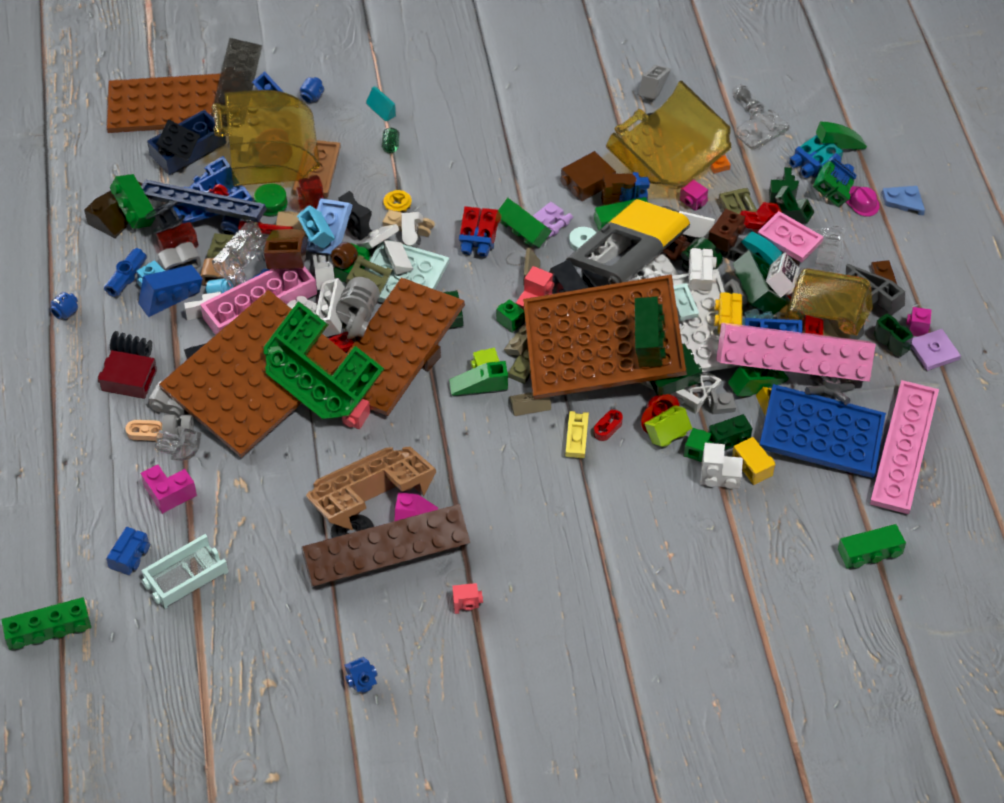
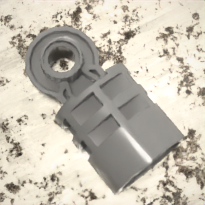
M355 277L347 283L337 304L336 313L339 319L347 324L345 329L349 333L347 339H353L357 336L363 338L369 324L368 321L379 300L380 292L378 286L368 278Z

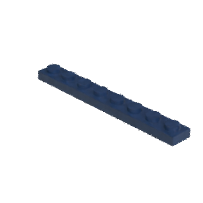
M145 180L141 186L150 200L165 203L176 200V205L255 222L260 221L267 209L265 204L151 180Z

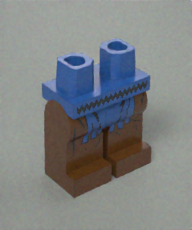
M633 172V174H603L602 206L646 197L648 201L647 189L650 186L649 178L639 177L638 172Z

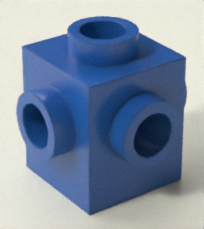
M364 656L344 665L348 674L345 678L350 688L353 687L357 692H367L372 689L373 685L377 684L375 679L378 676L374 665H370L369 660Z

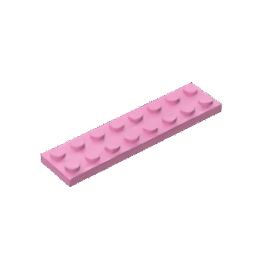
M901 380L870 505L905 514L910 513L939 389Z

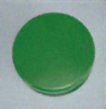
M264 184L257 188L254 193V201L265 204L267 208L263 214L264 216H277L278 212L285 211L287 208L286 191L278 184Z

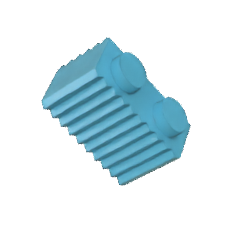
M310 205L297 215L308 239L320 248H325L335 240L321 211L319 212V210Z

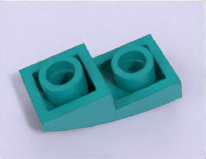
M752 231L741 241L751 252H758L769 265L782 254L773 243Z

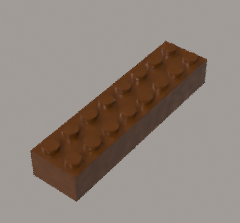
M460 504L305 545L301 547L311 587L464 546L470 543Z

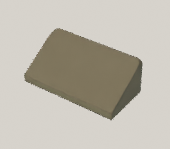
M531 248L526 249L524 278L533 266L540 269V260Z
M533 392L509 397L514 416L551 410L550 397L534 399Z

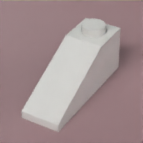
M313 253L317 290H321L322 282L334 279L331 255Z

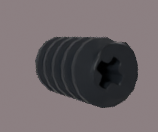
M114 331L110 340V350L150 357L152 341L149 340L147 342L146 338L140 340L139 336H135L133 339L131 334L126 337V334L123 332L119 336V332Z

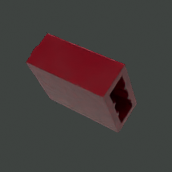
M111 350L109 357L105 359L103 371L98 375V383H100L101 390L145 399L157 372L155 358Z

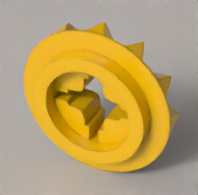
M394 190L385 195L383 202L386 210L406 212L407 208H411L412 199L407 192Z

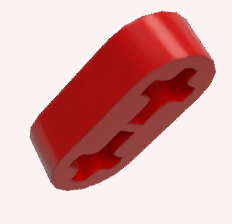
M618 410L608 411L595 424L594 437L599 441L608 440L622 426V413Z

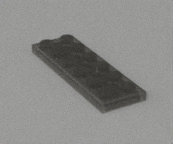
M229 38L211 116L221 126L233 128L234 125H245L254 86L252 81L256 77L262 45Z

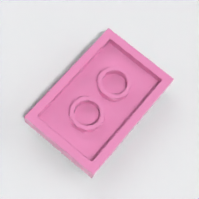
M780 211L757 233L773 243L779 250L786 252L789 256L800 262H803L823 242L824 238L822 235Z

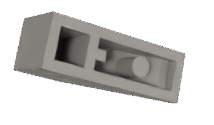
M654 65L642 76L638 95L643 96L646 100H653L659 96L671 69Z

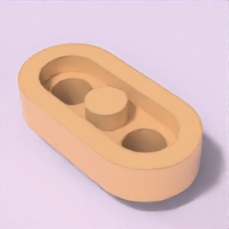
M132 420L125 427L128 438L132 440L157 441L163 438L162 422Z

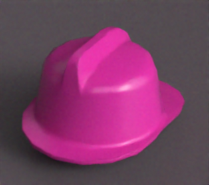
M852 186L849 192L851 194L850 199L846 203L861 216L870 217L878 213L880 204L875 191L869 187Z

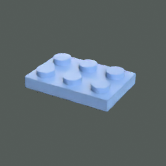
M320 198L317 210L321 211L335 240L325 248H320L308 239L306 250L308 252L331 255L332 250L342 243L353 205L347 202Z

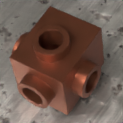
M680 235L662 252L666 253V256L673 261H676V259L682 260L681 252L690 243L686 241V237Z

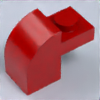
M763 202L756 212L742 210L740 215L745 216L744 225H746V228L753 229L755 233H758L762 226L778 211L781 212L777 204Z

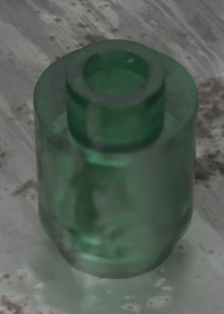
M386 128L383 131L382 148L386 153H395L399 148L400 133L397 129Z

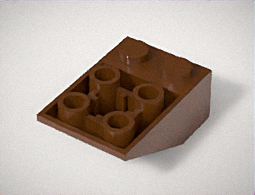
M304 229L272 230L266 239L264 248L267 269L304 268L308 236Z

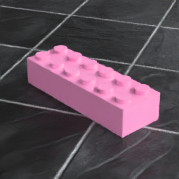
M305 266L304 268L271 269L200 304L202 316L216 335L267 290H270L285 304H288L290 301L296 300L298 296H304L308 299L316 295V280Z

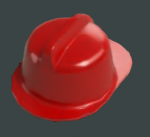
M670 394L651 398L641 418L643 431L648 434L645 422L675 405L679 406L678 399Z

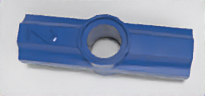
M139 248L133 249L125 260L117 263L116 272L105 284L104 290L110 296H118L127 284L135 280V273L147 259V255Z

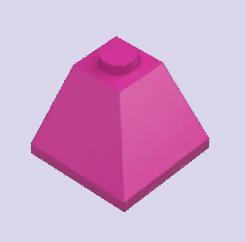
M398 492L394 521L438 510V507L418 494Z

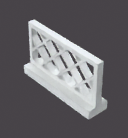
M703 372L701 374V387L691 388L690 386L670 395L678 399L680 406L697 414L707 400V396L710 395V389L715 388L716 390L722 380L709 372ZM710 380L714 382V384L710 386H704L703 381ZM649 381L640 382L643 385L654 390ZM693 392H702V398L693 395Z

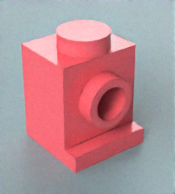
M477 583L452 586L455 614H459V610L479 608V603H483L482 591H478Z

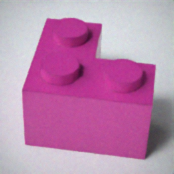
M157 464L140 473L144 488L162 514L197 496L195 483L186 469L167 477Z

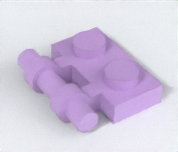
M549 202L533 215L552 230L547 238L555 236L559 233V229L566 227L570 220L573 219L570 213L564 216V210L552 202Z

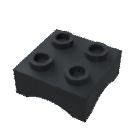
M348 191L338 197V201L353 205L346 227L355 238L357 237L359 240H362L372 231L369 226L372 212L369 208L357 203L353 193Z

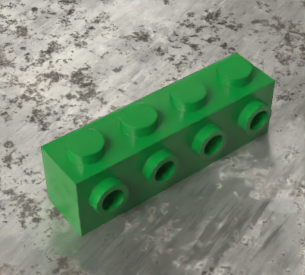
M84 597L1 619L9 650L21 649L27 645L39 644L49 639L61 638L71 633L83 632L86 629L92 628Z

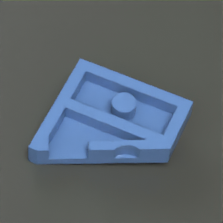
M918 186L883 188L882 196L885 206L899 208L908 212V209L918 211V215H924L925 208Z

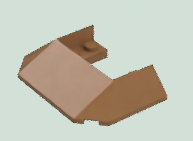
M387 447L317 479L313 484L314 489L309 491L306 497L330 523L353 530L349 517L358 515L361 511L367 509L365 501L395 487H398L402 492L414 487L424 496L436 474V469L412 447H403L402 450L395 451L393 447Z

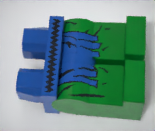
M835 153L822 164L813 187L823 196L827 195L826 198L839 207L850 199L851 194L849 192L857 175L853 172L854 167L851 164L844 165L841 162V156ZM822 183L825 184V189L820 186ZM837 193L838 199H835L833 195Z

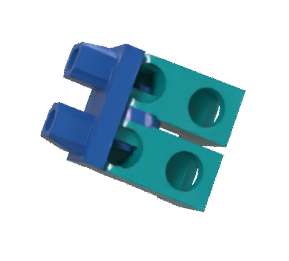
M815 135L800 147L795 148V154L790 158L789 165L793 168L801 166L800 172L805 178L811 175L817 178L822 164L834 155L832 153L833 150L841 156V159L843 151L834 143L820 144V139Z

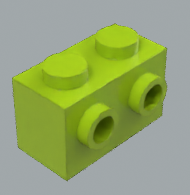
M676 405L644 423L652 444L661 447L670 445L672 440L685 436L692 429L686 409Z

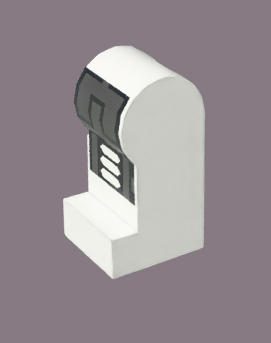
M420 212L401 213L403 242L408 246L416 248L421 243V237L418 235V223L423 222V215Z

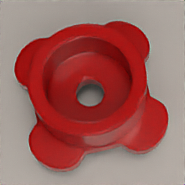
M220 184L215 185L213 189L209 190V193L229 196L227 188Z

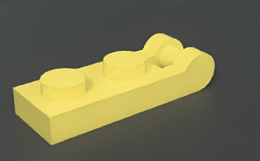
M575 411L569 412L565 457L585 458L589 412H583V414H577Z

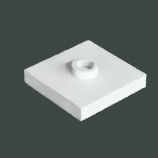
M397 224L380 227L371 231L367 237L355 245L367 249L373 248L398 232L399 228Z

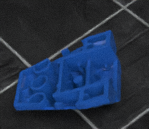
M224 156L208 164L205 167L206 172L200 177L196 175L193 178L194 183L190 187L184 186L189 189L209 192L215 185L220 184L227 188L228 197L248 201L253 200L249 192L235 176ZM179 205L173 207L178 216L185 215V218L182 220L184 225L218 215L217 213Z

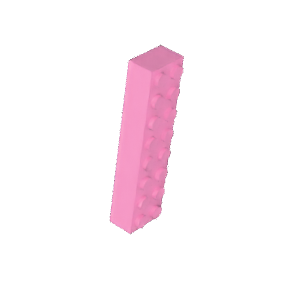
M722 323L716 360L725 364L870 382L876 344L870 341Z

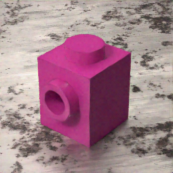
M691 179L681 187L680 201L696 211L707 203L708 189L694 179Z
M913 307L911 314L907 315L906 325H909V330L913 336L919 337L928 334L932 309Z

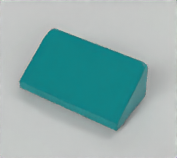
M373 86L366 104L384 121H389L396 117L395 103L376 86Z

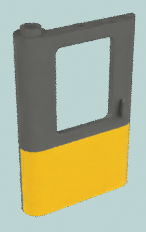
M636 199L567 257L566 260L570 259L576 267L607 277L609 284L628 282L690 227V221L681 213ZM614 233L640 241L611 266L586 258Z

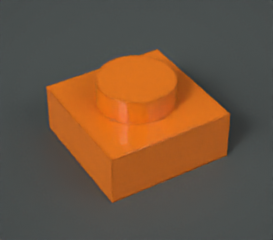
M724 153L708 157L707 162L714 174L730 170L731 164Z

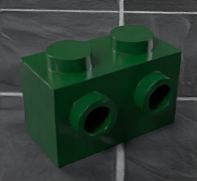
M742 414L710 425L708 433H711L710 441L714 444H725L724 451L751 438L753 428L746 416Z

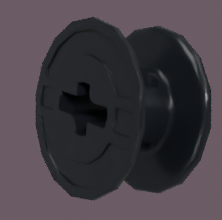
M176 200L167 202L146 214V219L155 217L159 223V226L153 230L154 234L177 225L185 218V215L174 216L171 208L177 204Z

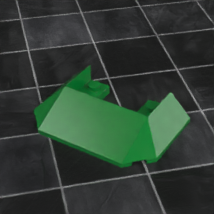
M298 301L264 346L266 374L322 419L349 416L385 369L376 360L369 357L357 346H354L333 375L307 355L329 324Z

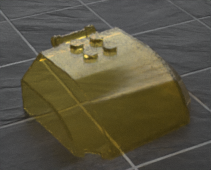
M681 80L667 101L650 116L643 110L638 109L628 120L618 124L605 146L632 173L638 172L639 177H648L649 183L667 189H680L688 185L731 150L732 145L729 136L731 128ZM638 120H641V121H642V122L639 123L636 127H634L631 131H628V130H627V128H629V127H630L632 124H634L636 121H638Z
M274 90L224 93L225 105L218 103L212 105V113L215 118L214 134L216 136H229L234 186L304 181L313 169L316 170L320 167L313 112L299 98ZM221 114H227L228 127L222 126Z

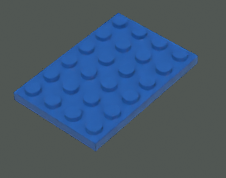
M773 384L759 445L766 451L874 478L886 413L853 404L845 405L838 400L814 394L807 395L799 390Z

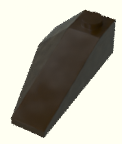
M111 190L96 198L84 209L87 224L113 238H116L129 223Z

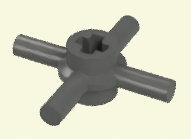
M810 375V379L819 386L806 387L805 393L807 395L820 393L819 396L834 400L837 398L845 405L850 403V398L841 391L854 390L855 384L853 382L840 383L841 381L836 377L825 376L822 378L819 375Z

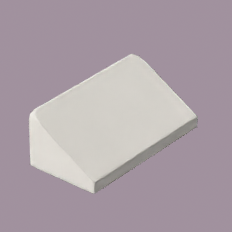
M679 211L690 221V227L683 233L684 235L708 239L709 231L713 227L715 219Z
M384 241V249L395 274L412 271L413 267L402 243Z

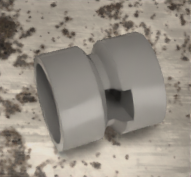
M164 415L162 421L163 439L175 440L179 437L180 440H192L194 432V419L192 415H181L179 418L176 415Z

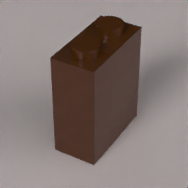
M593 151L561 168L560 180L564 186L571 190L575 197L584 201L602 191L603 174H616V171L598 153Z

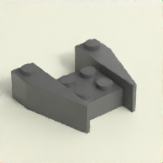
M846 264V276L826 290L819 284L816 286V299L840 338L858 340L864 336V321L857 315L874 303L878 304L890 315H893L905 306V291L889 279Z

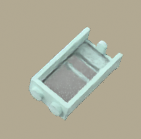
M204 534L143 569L144 578L142 583L147 590L151 589L155 602L157 604L161 603L167 609L170 604L218 576L227 574V562L225 559L220 560L217 549L209 546L208 537Z

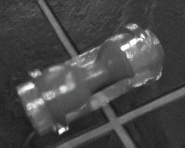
M737 85L732 91L734 99L739 101L752 118L761 116L764 111V105L753 96L747 86Z

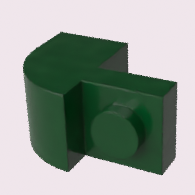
M784 167L782 180L770 181L769 203L779 205L775 197L782 186H789L794 198H796L799 181H795V175H792L791 168Z
M782 186L775 197L781 212L801 224H807L814 214L807 198L795 199L789 186Z

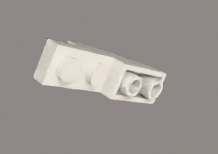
M614 233L586 258L604 264L631 246L632 239Z

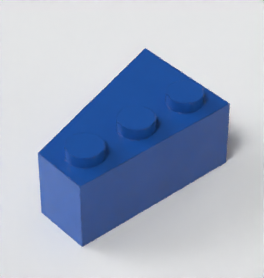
M193 265L144 275L138 304L148 317L153 316L199 293L203 278Z

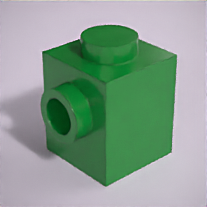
M509 299L497 307L496 321L513 333L525 323V312Z
M692 428L685 444L684 457L702 462L705 443H713L710 441L711 433Z

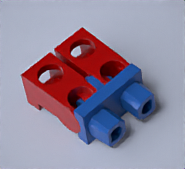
M464 206L459 235L462 254L470 255L472 254L473 247H478L477 254L487 257L490 249H494L496 231L501 220V215L497 209L482 208L481 210L478 207Z

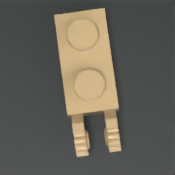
M389 209L383 220V226L397 224L399 231L402 232L401 212ZM423 218V222L418 223V235L429 237L431 234L430 229L434 228L435 222L431 219Z

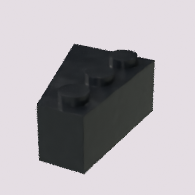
M570 259L550 268L549 273L553 274L552 282H554L552 294L587 288Z

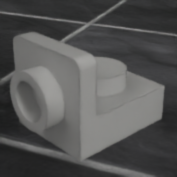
M715 388L710 389V395L707 396V405L711 407L712 414L736 411L732 392L716 394Z

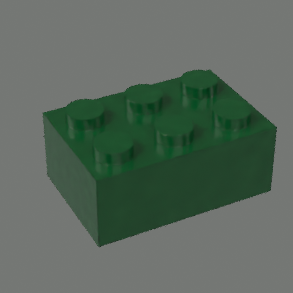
M749 250L732 263L735 268L734 273L742 283L741 288L747 294V301L752 307L755 306L761 312H766L773 316L789 304L785 295L780 298L766 282L771 266L766 260Z
M658 296L635 298V350L640 368L663 366V359L666 358V349L664 347V342H666L664 330L665 314H663V304H659Z

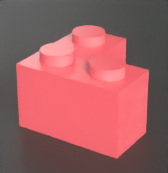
M533 266L524 278V291L516 304L524 310L523 299L552 294L554 282H552L553 274Z

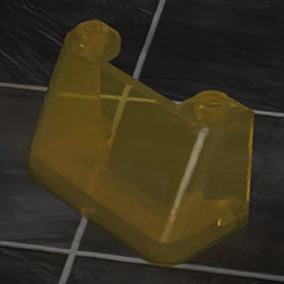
M803 269L797 278L785 318L786 320L803 321L804 315L838 320L841 331L857 336L873 309L871 284L862 277Z

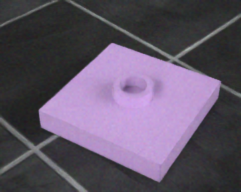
M943 329L913 338L911 348L926 371L960 360L961 355Z

